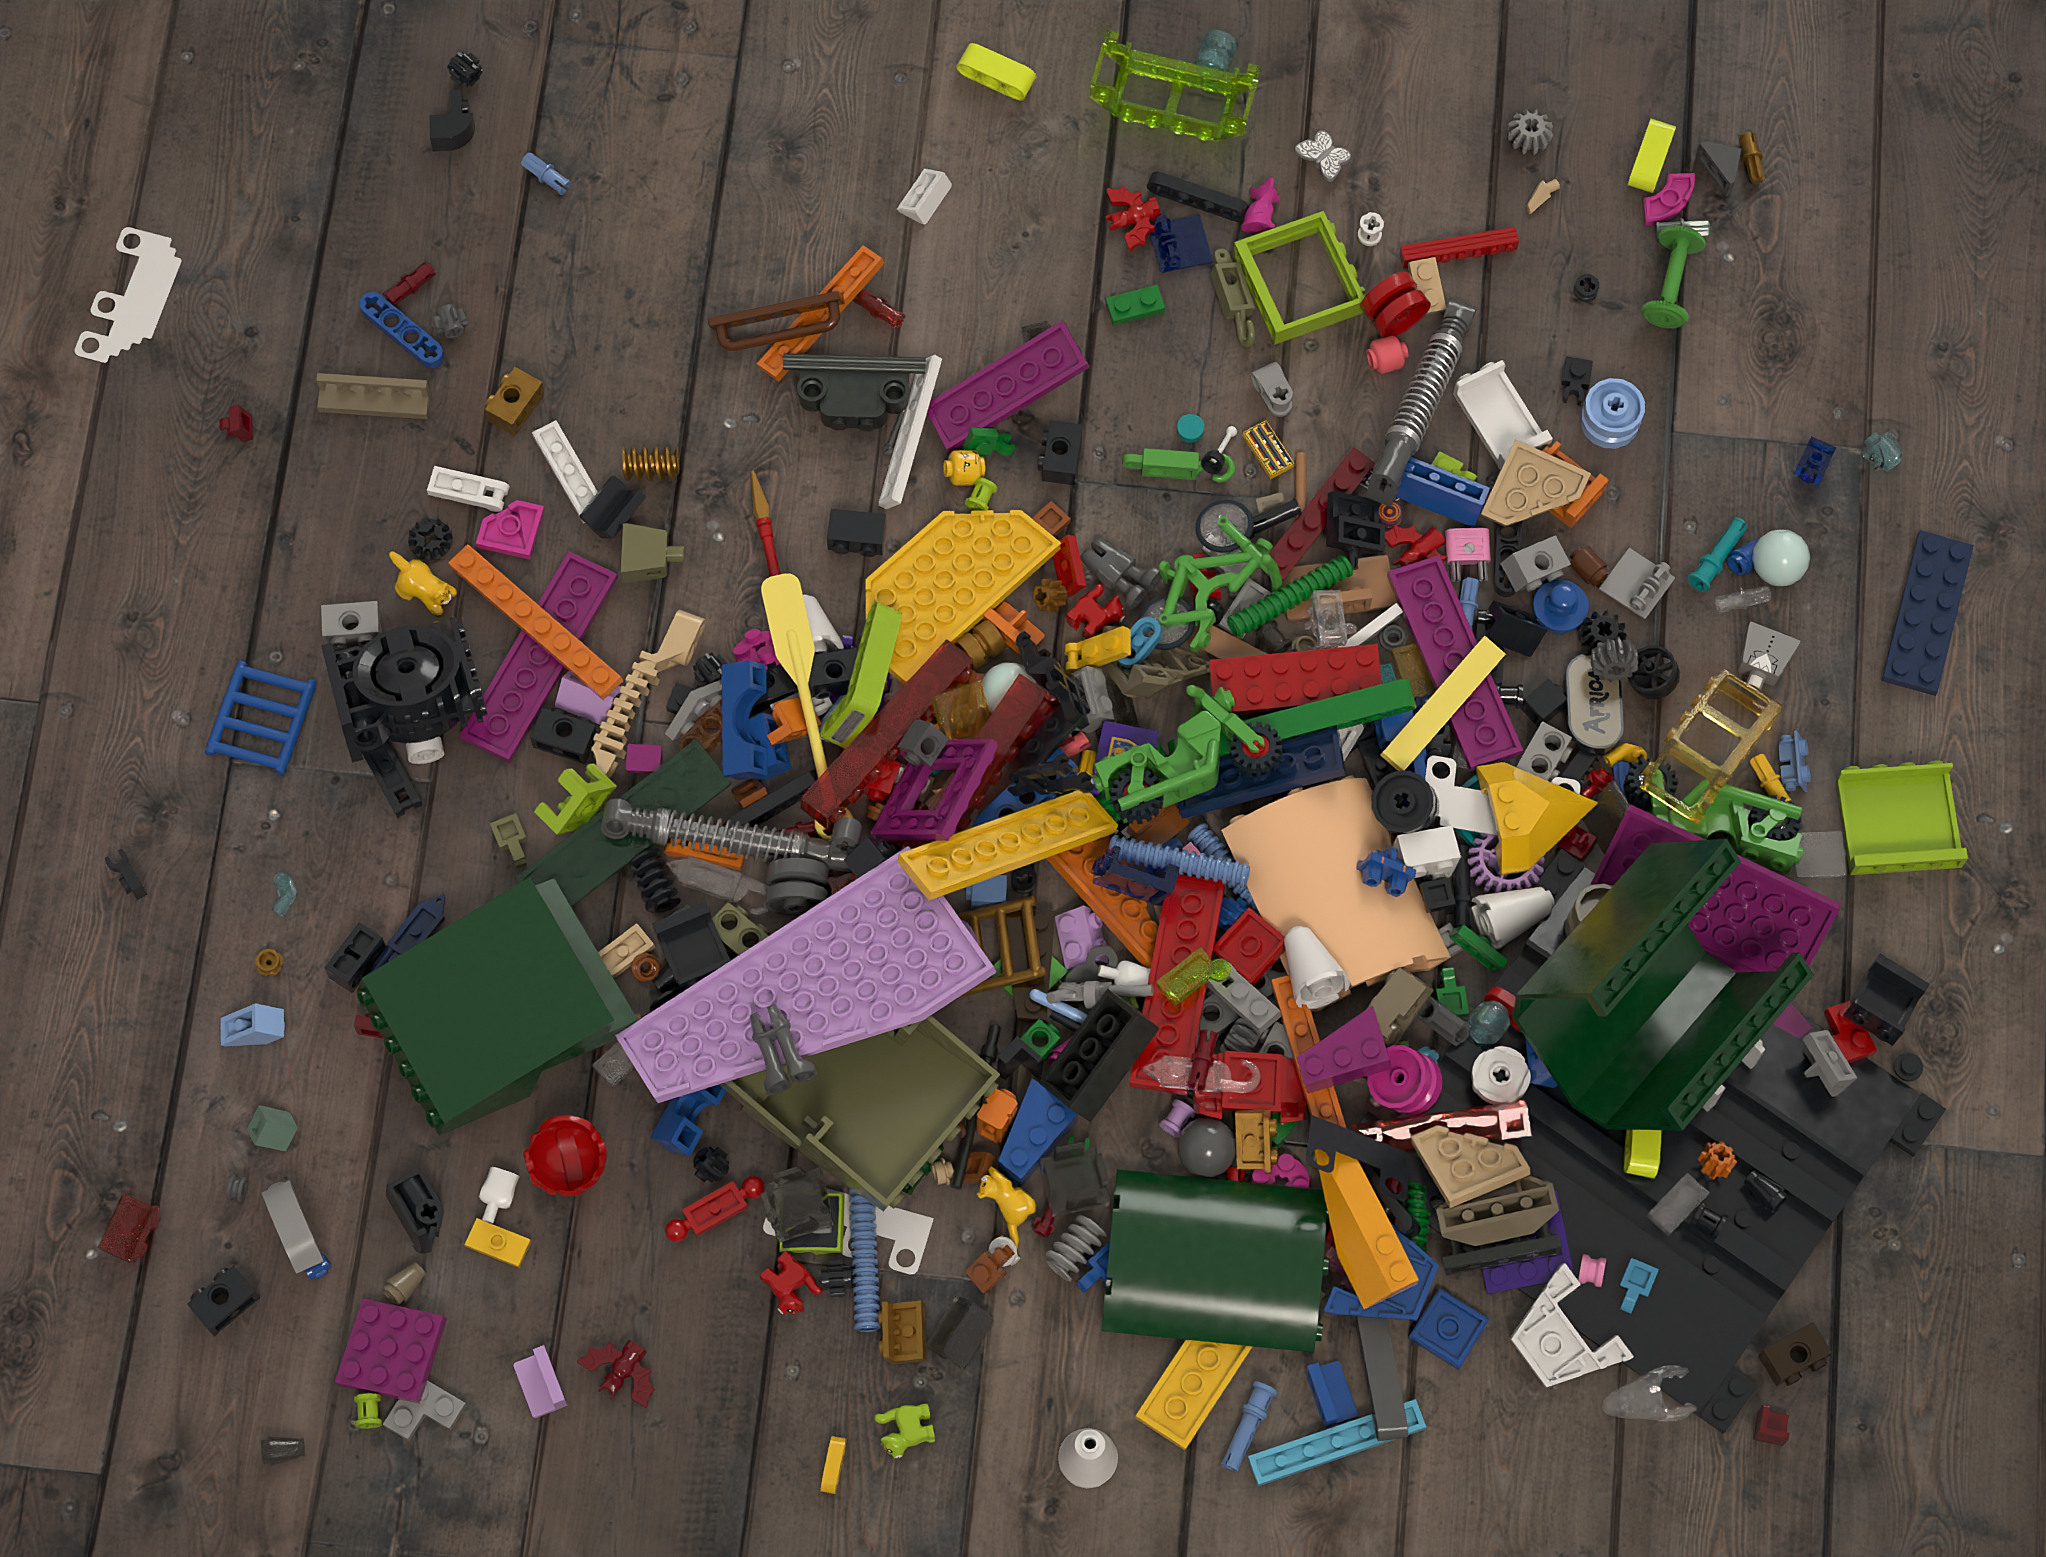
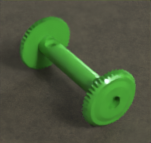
M1671 226L1662 230L1658 237L1661 245L1672 251L1660 301H1649L1641 309L1643 317L1649 323L1662 328H1678L1688 322L1689 315L1686 310L1674 303L1677 300L1687 254H1695L1702 251L1706 243L1703 236L1694 229L1684 226Z

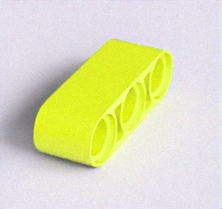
M975 43L968 45L956 66L959 73L1016 100H1024L1036 79V74L1029 67Z
M1650 119L1628 186L1650 193L1654 192L1676 126Z
M1626 1130L1625 1173L1653 1179L1656 1177L1660 1163L1662 1130Z

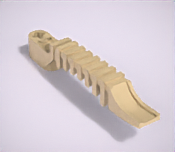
M679 609L674 616L659 651L655 654L642 651L639 656L640 663L634 662L632 675H627L625 679L626 686H621L619 690V699L615 697L612 703L613 710H608L606 714L607 721H602L600 734L596 733L593 738L594 745L591 750L594 753L593 758L596 761V766L609 779H611L618 766V763L615 762L616 757L624 759L626 755L623 746L628 739L624 733L625 731L628 732L631 727L627 721L628 718L633 720L635 716L632 707L636 706L639 708L642 703L639 699V694L648 696L650 690L647 687V683L658 686L660 681L657 677L658 672L678 664L683 666L689 664L703 634L706 619Z

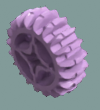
M1480 833L1485 840L1479 838L1473 840L1477 847L1470 848L1468 852L1470 857H1472L1468 859V864L1472 867L1470 875L1471 877H1478L1475 881L1476 886L1485 885L1483 890L1485 894L1490 889L1494 890V893L1529 889L1532 888L1531 884H1538L1540 880L1538 876L1542 875L1544 870L1540 866L1545 861L1544 857L1537 861L1529 871L1522 872L1525 874L1521 877L1506 880V876L1509 874H1500L1495 849L1487 850L1499 843L1498 835ZM1484 862L1487 863V866L1495 869L1497 877L1487 869Z

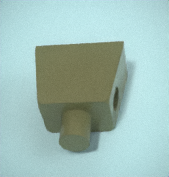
M623 523L621 555L623 583L665 578L668 574V562L684 563V546H669L667 531Z

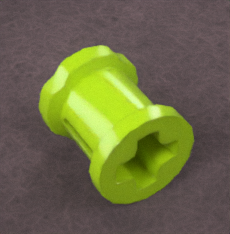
M978 478L974 482L975 487L971 496L965 500V505L972 511L989 510L988 503L992 494L997 492L998 487L990 480Z
M367 1393L354 1396V1402L357 1403L358 1420L355 1421L356 1428L371 1429L382 1426V1420L379 1419L378 1402L381 1401L380 1394Z

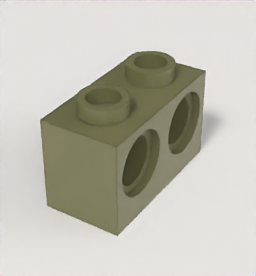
M727 902L712 920L726 952L731 957L736 958L750 949L743 945L746 940L755 939L761 942L770 936L771 933L762 924L758 923L755 925L748 919L750 917L749 914L739 905L734 907ZM727 921L737 923V926L732 930H726L722 927Z

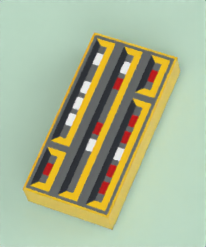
M1267 420L1243 432L1242 437L1270 480L1294 468L1293 460Z

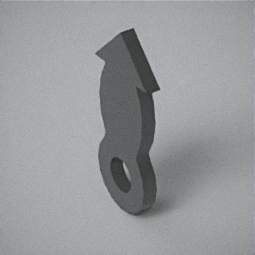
M1108 945L1094 946L1087 953L1086 961L1072 968L1066 975L1064 982L1058 978V987L1065 982H1077L1080 984L1086 981H1098L1101 976L1097 975L1100 965L1095 962L1096 957L1102 954L1106 955L1109 958V962L1104 966L1116 968L1118 963L1117 953ZM1062 1001V1002L1067 1003V1002H1083V1001Z

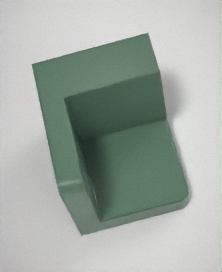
M259 1105L247 1131L254 1145L286 1151L298 1127L290 1112Z

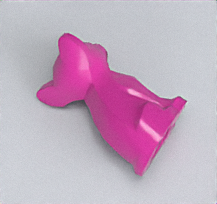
M1269 177L1263 185L1257 188H1250V196L1256 201L1249 206L1245 213L1244 222L1241 225L1242 231L1259 234L1276 228L1271 221L1274 211L1272 204L1278 203L1280 196L1277 195V190L1273 186L1274 180L1272 177Z

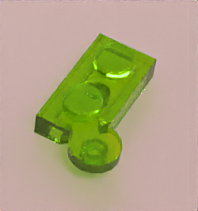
M1200 947L1156 981V986L1174 1006H1177L1209 979L1216 982L1227 980L1231 974V966L1224 959L1211 961L1209 955Z

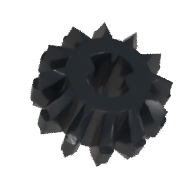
M1607 610L1603 612L1602 616L1595 611L1592 613L1591 618L1586 617L1583 620V627L1579 629V635L1582 636L1580 643L1581 646H1589L1587 649L1588 653H1592L1591 650L1597 648V643H1605L1607 639L1615 640L1619 637L1621 641L1626 640L1627 634L1623 632L1625 623H1617L1618 614L1611 618L1608 617Z

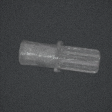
M1763 586L1743 591L1741 588L1738 589V592L1715 596L1716 610L1718 614L1741 608L1747 610V606L1769 602L1771 600V591L1768 586Z

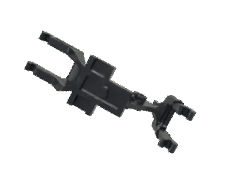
M1025 631L1021 632L1016 638V645L1019 648L1026 673L1049 691L1054 697L1058 696L1060 706L1019 751L1023 767H1020L1017 773L1010 774L1009 778L1017 783V785L1008 787L1007 791L1013 796H1020L1025 792L1034 790L1040 795L1063 794L1074 789H1078L1084 794L1089 793L1094 789L1095 785L1090 782L1092 777L1086 771L1076 776L1063 778L1064 775L1069 774L1073 770V767L1068 764L1070 758L1064 753L1056 756L1053 761L1047 762L1076 727L1081 731L1090 725L1086 713L1091 711L1090 707L1081 699L1085 695V691L1076 684L1077 678L1074 675L1064 673L1059 662L1050 657L1051 653L1048 650L1042 649L1038 652L1036 644L1030 639L1031 636ZM1051 775H1062L1059 779L1050 780L1048 778Z

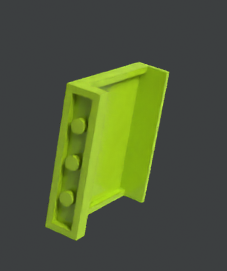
M1931 761L1926 765H1915V763L1908 762L1900 764L1898 767H1888L1885 764H1879L1869 769L1850 766L1840 771L1835 781L1850 875L1963 867L1968 859L1967 849L1961 848L1949 775L1953 768V763Z

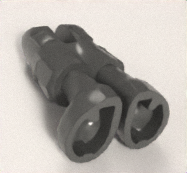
M1099 537L1091 543V547L1095 552L1086 549L1080 555L1081 561L1089 570L1096 574L1095 576L1099 581L1111 590L1118 588L1124 594L1125 604L1132 610L1139 607L1145 601L1147 593L1151 594L1162 578L1159 566H1153L1144 571L1135 566L1136 558L1125 552V550L1116 548ZM1129 576V577H1130L1131 579H1133L1138 585H1135V586L1132 585V584L1129 583L1127 580H1125L1123 577Z

